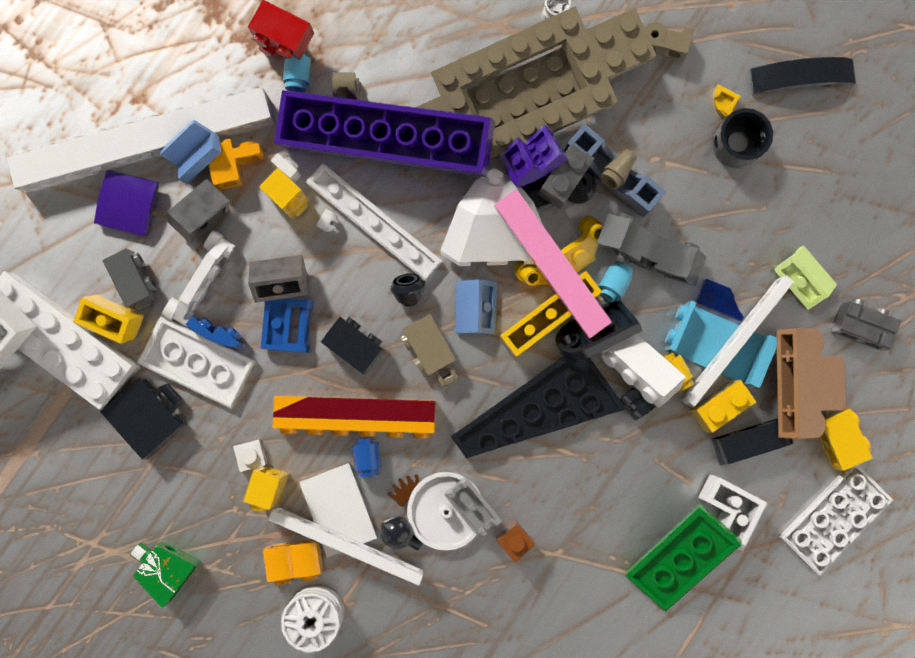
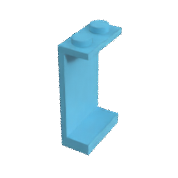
M691 300L686 302L685 305L681 304L675 315V319L678 321L675 328H671L665 338V343L668 344L665 351L674 352L675 355L681 354L683 359L706 368L739 325L696 307V302ZM754 332L720 375L731 380H741L745 386L750 388H760L776 351L777 337L772 335L762 336Z

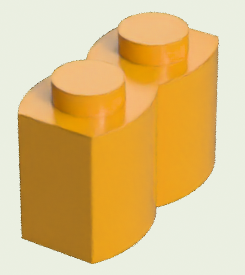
M313 539L271 545L263 549L267 582L275 581L276 586L289 584L292 578H301L302 582L318 579L317 575L324 571L320 542Z

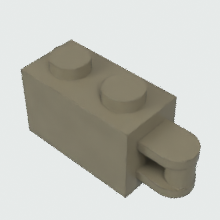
M431 314L402 329L405 335L401 339L408 351L411 349L415 351L418 358L414 362L421 374L426 372L430 376L435 373L443 389L459 381L451 365L456 359ZM447 366L451 373L441 377L438 371Z

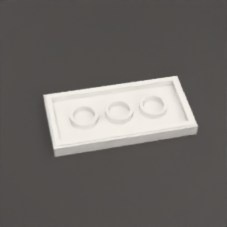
M163 316L159 317L137 364L231 409L234 408L256 363L255 360L222 344L213 342Z

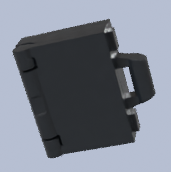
M139 377L103 408L100 413L142 460L152 457L180 432L186 424L183 418L175 413L182 402V398L168 383L154 389V386L147 378ZM161 393H163L169 399V401L172 403L171 406H169L165 402V400L160 396Z

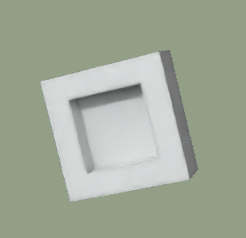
M277 153L271 160L273 165L279 168L294 183L301 177L296 170L299 165L288 155L283 158Z
M261 439L233 446L240 472L268 465Z

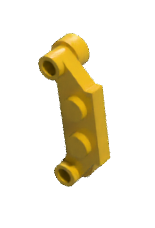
M585 216L580 220L578 230L582 236L561 250L576 273L596 260L594 255L598 248L597 241L603 226L593 216ZM518 261L514 266V275L521 282L527 283L530 286L537 284L550 285L536 265L524 264V261Z

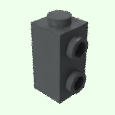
M126 248L102 260L125 308L141 311L151 306V301L157 299L154 292L157 290L153 279L150 276H146L143 270L145 263L138 252L135 253Z

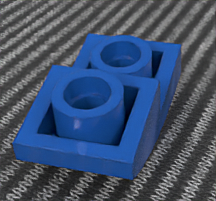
M194 316L186 323L189 328L199 335L218 344L235 348H243L245 345L239 340L242 335L231 326L228 329L219 326L213 331L215 326L205 317L200 319Z

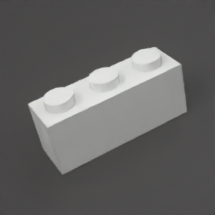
M638 334L602 351L600 354L607 366L614 367L627 384L634 385L647 402L654 403L658 408L681 389L686 378Z

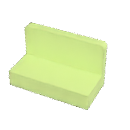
M805 246L798 248L791 257L774 269L779 277L788 276L794 281L790 289L808 310L829 297L837 286L835 281Z

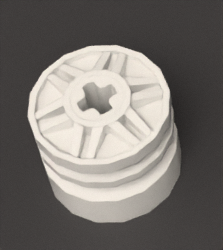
M321 584L308 585L299 590L284 609L281 619L282 632L287 642L295 649L307 653L317 652L329 646L337 636L345 615L344 604L339 594L332 588ZM315 617L317 619L316 623H307L308 618Z

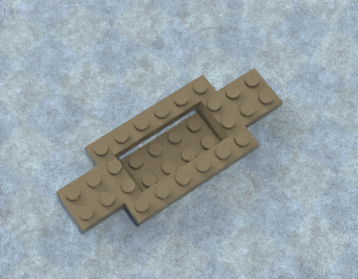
M575 6L432 71L431 75L441 96L415 108L491 117L495 122L490 162L499 158V155L518 137L526 143L544 124L552 133H555L617 105L618 100L609 79L656 59L657 55L636 8L586 30ZM561 45V48L553 52H550L542 57H539L531 62H528L487 82H484L478 86L466 90V87L471 86L477 82H480L488 77H491L499 72H502L510 67H513L521 62H524L532 57H535L543 52H546L554 47Z

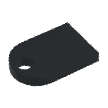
M621 300L608 302L602 305L601 308L611 320L609 325L591 338H588L574 319L558 331L555 342L563 357L571 360L586 359L642 332L641 324Z

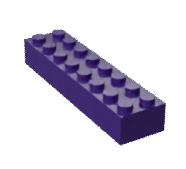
M282 90L274 143L285 149L487 177L495 122L491 117Z

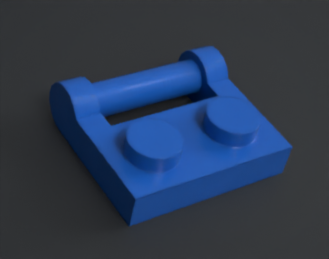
M293 298L265 301L260 349L309 353L310 345H307L310 310L313 309L314 301ZM293 307L300 308L297 344L290 343Z

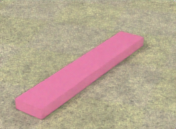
M515 189L494 205L495 209L586 336L591 338L611 323L609 317L519 191Z

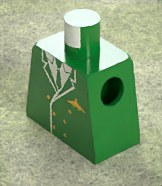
M140 542L130 554L141 563V566L134 574V578L162 608L171 603L202 562L167 542H161L153 550Z

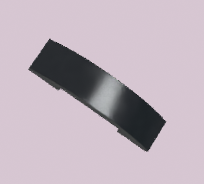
M845 57L797 59L767 64L749 70L752 95L778 93L782 89L828 85V88L856 84L853 59Z

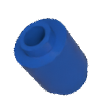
M373 437L357 439V444L352 445L355 471H358V477L380 475L379 468L382 466L379 442H373Z

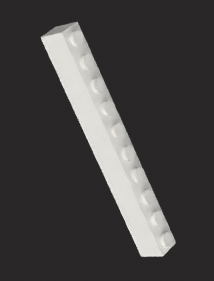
M248 87L242 93L235 95L231 93L223 94L214 101H198L192 107L185 109L180 107L168 110L167 114L159 116L155 114L147 115L141 121L134 123L129 121L122 122L113 129H97L92 131L91 135L84 137L71 136L66 139V142L58 144L46 143L40 149L33 151H18L15 156L7 158L14 188L24 193H30L161 156V150L192 120H196L218 134L219 139L274 125L275 121L268 95L263 87Z

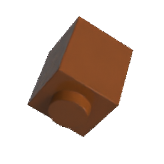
M516 520L496 536L497 543L515 563L535 545L533 538Z

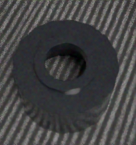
M742 108L733 111L717 126L713 134L712 146L721 162L731 167L741 168L751 165L769 150L773 142V129L770 121L763 113L755 109ZM740 133L745 136L747 147L744 151L738 152L730 148L728 140L731 134Z

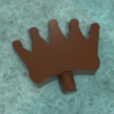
M407 475L408 485L399 478L398 481L400 482L401 489L393 484L392 487L396 495L392 494V492H388V495L396 500L400 506H404L419 483V476L415 475L416 480L414 483L410 476Z

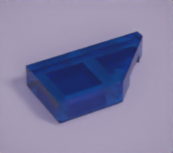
M704 279L696 299L697 305L738 321H742L744 318L735 302V296L731 288L709 279Z

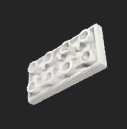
M859 465L842 471L779 537L817 575L821 576L894 500Z

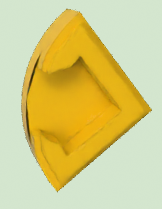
M718 84L713 93L715 110L725 119L734 111L741 96Z

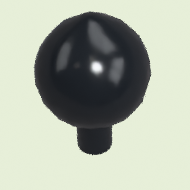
M394 516L381 523V538L388 547L401 549L409 545L417 551L421 548L423 543L413 536V528L406 518Z

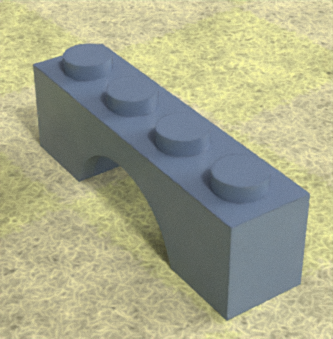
M584 123L567 143L564 152L566 153L570 145L573 144L593 157L594 160L587 171L604 184L600 178L602 169L616 157L607 147L605 140ZM632 169L623 186H619L618 189H611L606 186L642 217L646 216L666 193L662 187L646 174L637 173Z

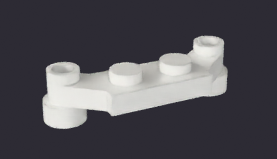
M213 230L203 245V248L208 250L209 253L205 255L180 296L179 301L171 298L166 304L162 316L171 321L174 319L187 327L186 323L188 320L195 316V313L191 311L194 303L199 304L207 291L204 289L209 279L213 281L220 271L218 264L223 257L229 259L236 246L223 239L224 236Z

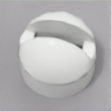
M326 208L316 226L324 231L334 230L335 228L330 225V222L338 224L337 215Z

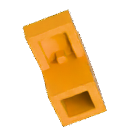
M231 139L221 142V153L209 163L213 185L219 191L245 185L241 165L265 160L264 150L260 144L249 141L241 143L237 148Z

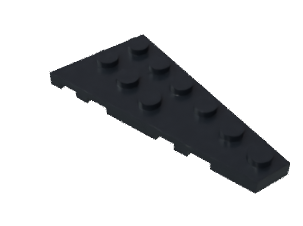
M561 357L454 433L451 438L465 458H469L627 409L590 357L581 360Z

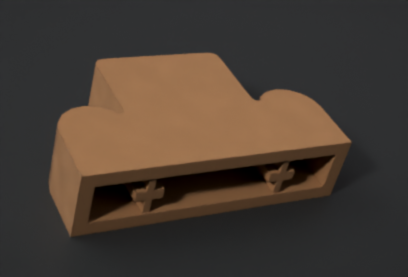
M792 328L777 330L778 434L780 438L803 439L821 437L826 427L825 418L821 411L845 410L846 408L845 360L843 357L820 356L824 347V340L822 334L816 329Z

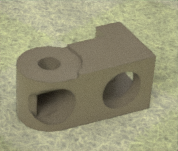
M658 23L649 24L645 28L656 55L682 62L685 60L694 33L693 28L684 26L681 33L665 29Z
M333 72V97L360 100V80L356 78L355 72Z

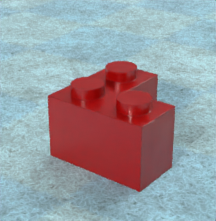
M265 0L261 1L248 25V29L253 35L252 39L259 45V50L270 57L276 55L280 58L290 59L292 56L300 61L314 35L309 22Z

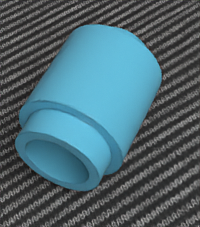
M305 53L300 61L292 56L290 59L284 57L283 83L288 91L305 92L306 86L309 85L311 59Z
M619 261L610 265L598 285L602 291L600 296L609 302L620 301L633 279L632 268Z

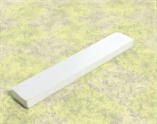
M323 162L306 181L307 185L414 273L420 275L425 282L442 264L443 261Z
M783 276L775 280L694 384L681 398L682 402L687 406H696L794 282L788 276Z
M276 507L271 511L268 518L271 522L418 586L422 580L424 571L418 567L280 507Z

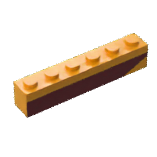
M274 396L273 428L280 429V434H296V429H307L308 435H323V430H333V435L349 436V431H360V436L372 437L376 436V432H387L386 437H402L403 432L413 433V438H429V433H435L436 401Z

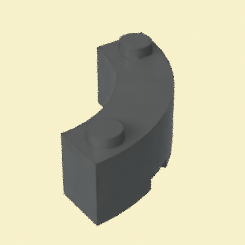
M619 213L618 216L608 214L597 244L616 256H619L620 253L621 256L629 259V262L647 270H650V267L653 266L655 271L664 274L665 277L696 286L706 260V256L699 250L700 247L690 242L681 244L657 235L634 222V217L625 213Z

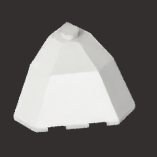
M493 168L487 173V177L481 176L474 182L458 204L442 245L441 255L459 266H471V262H487V265H508V261H524V264H535L494 207L497 202L517 189L542 224L534 202L521 187L517 188L513 184L510 176Z

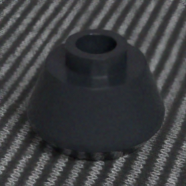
M586 170L568 197V201L582 204L594 196L596 181L589 171Z
M402 274L393 279L390 284V291L399 303L408 307L414 306L422 299L426 283L418 274Z

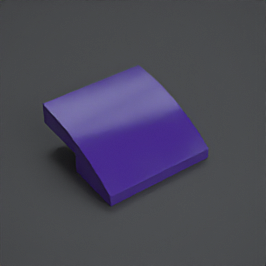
M545 124L526 143L518 137L499 155L513 184L517 188L544 177L568 159L554 134Z
M107 170L98 197L94 224L141 236L148 235L152 209L156 208L159 182Z

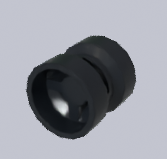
M633 387L619 398L624 406L632 408L630 415L634 421L642 418L656 407L654 403L647 402L636 387Z

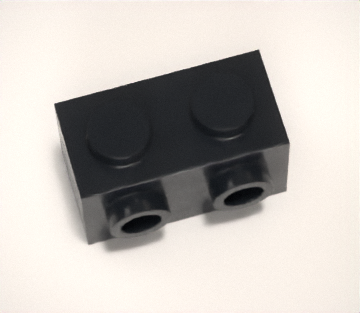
M348 316L346 320L339 317L320 342L359 372L366 375L384 351L380 347L382 341L372 333L366 336L360 332L359 328L361 325Z

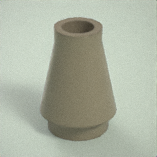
M625 149L617 158L602 169V175L600 176L602 182L611 189H618L619 186H623L633 164L637 160L636 155L632 151Z

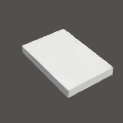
M350 463L299 482L314 523L363 544L378 538ZM322 544L327 558L341 553Z

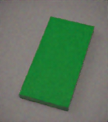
M699 504L626 571L625 576L666 612L742 545V540L704 506Z

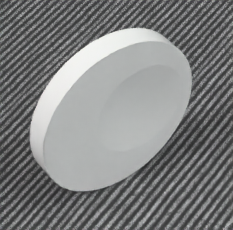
M437 472L422 479L412 491L407 507L408 521L413 528L415 536L425 545L437 550H454L465 546L475 538L476 534L444 496V493L465 476L455 472Z

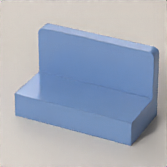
M192 120L161 150L162 157L177 165L178 179L186 184L221 153L219 135L196 120Z
M480 279L458 281L456 284L455 332L460 334H496L497 282Z

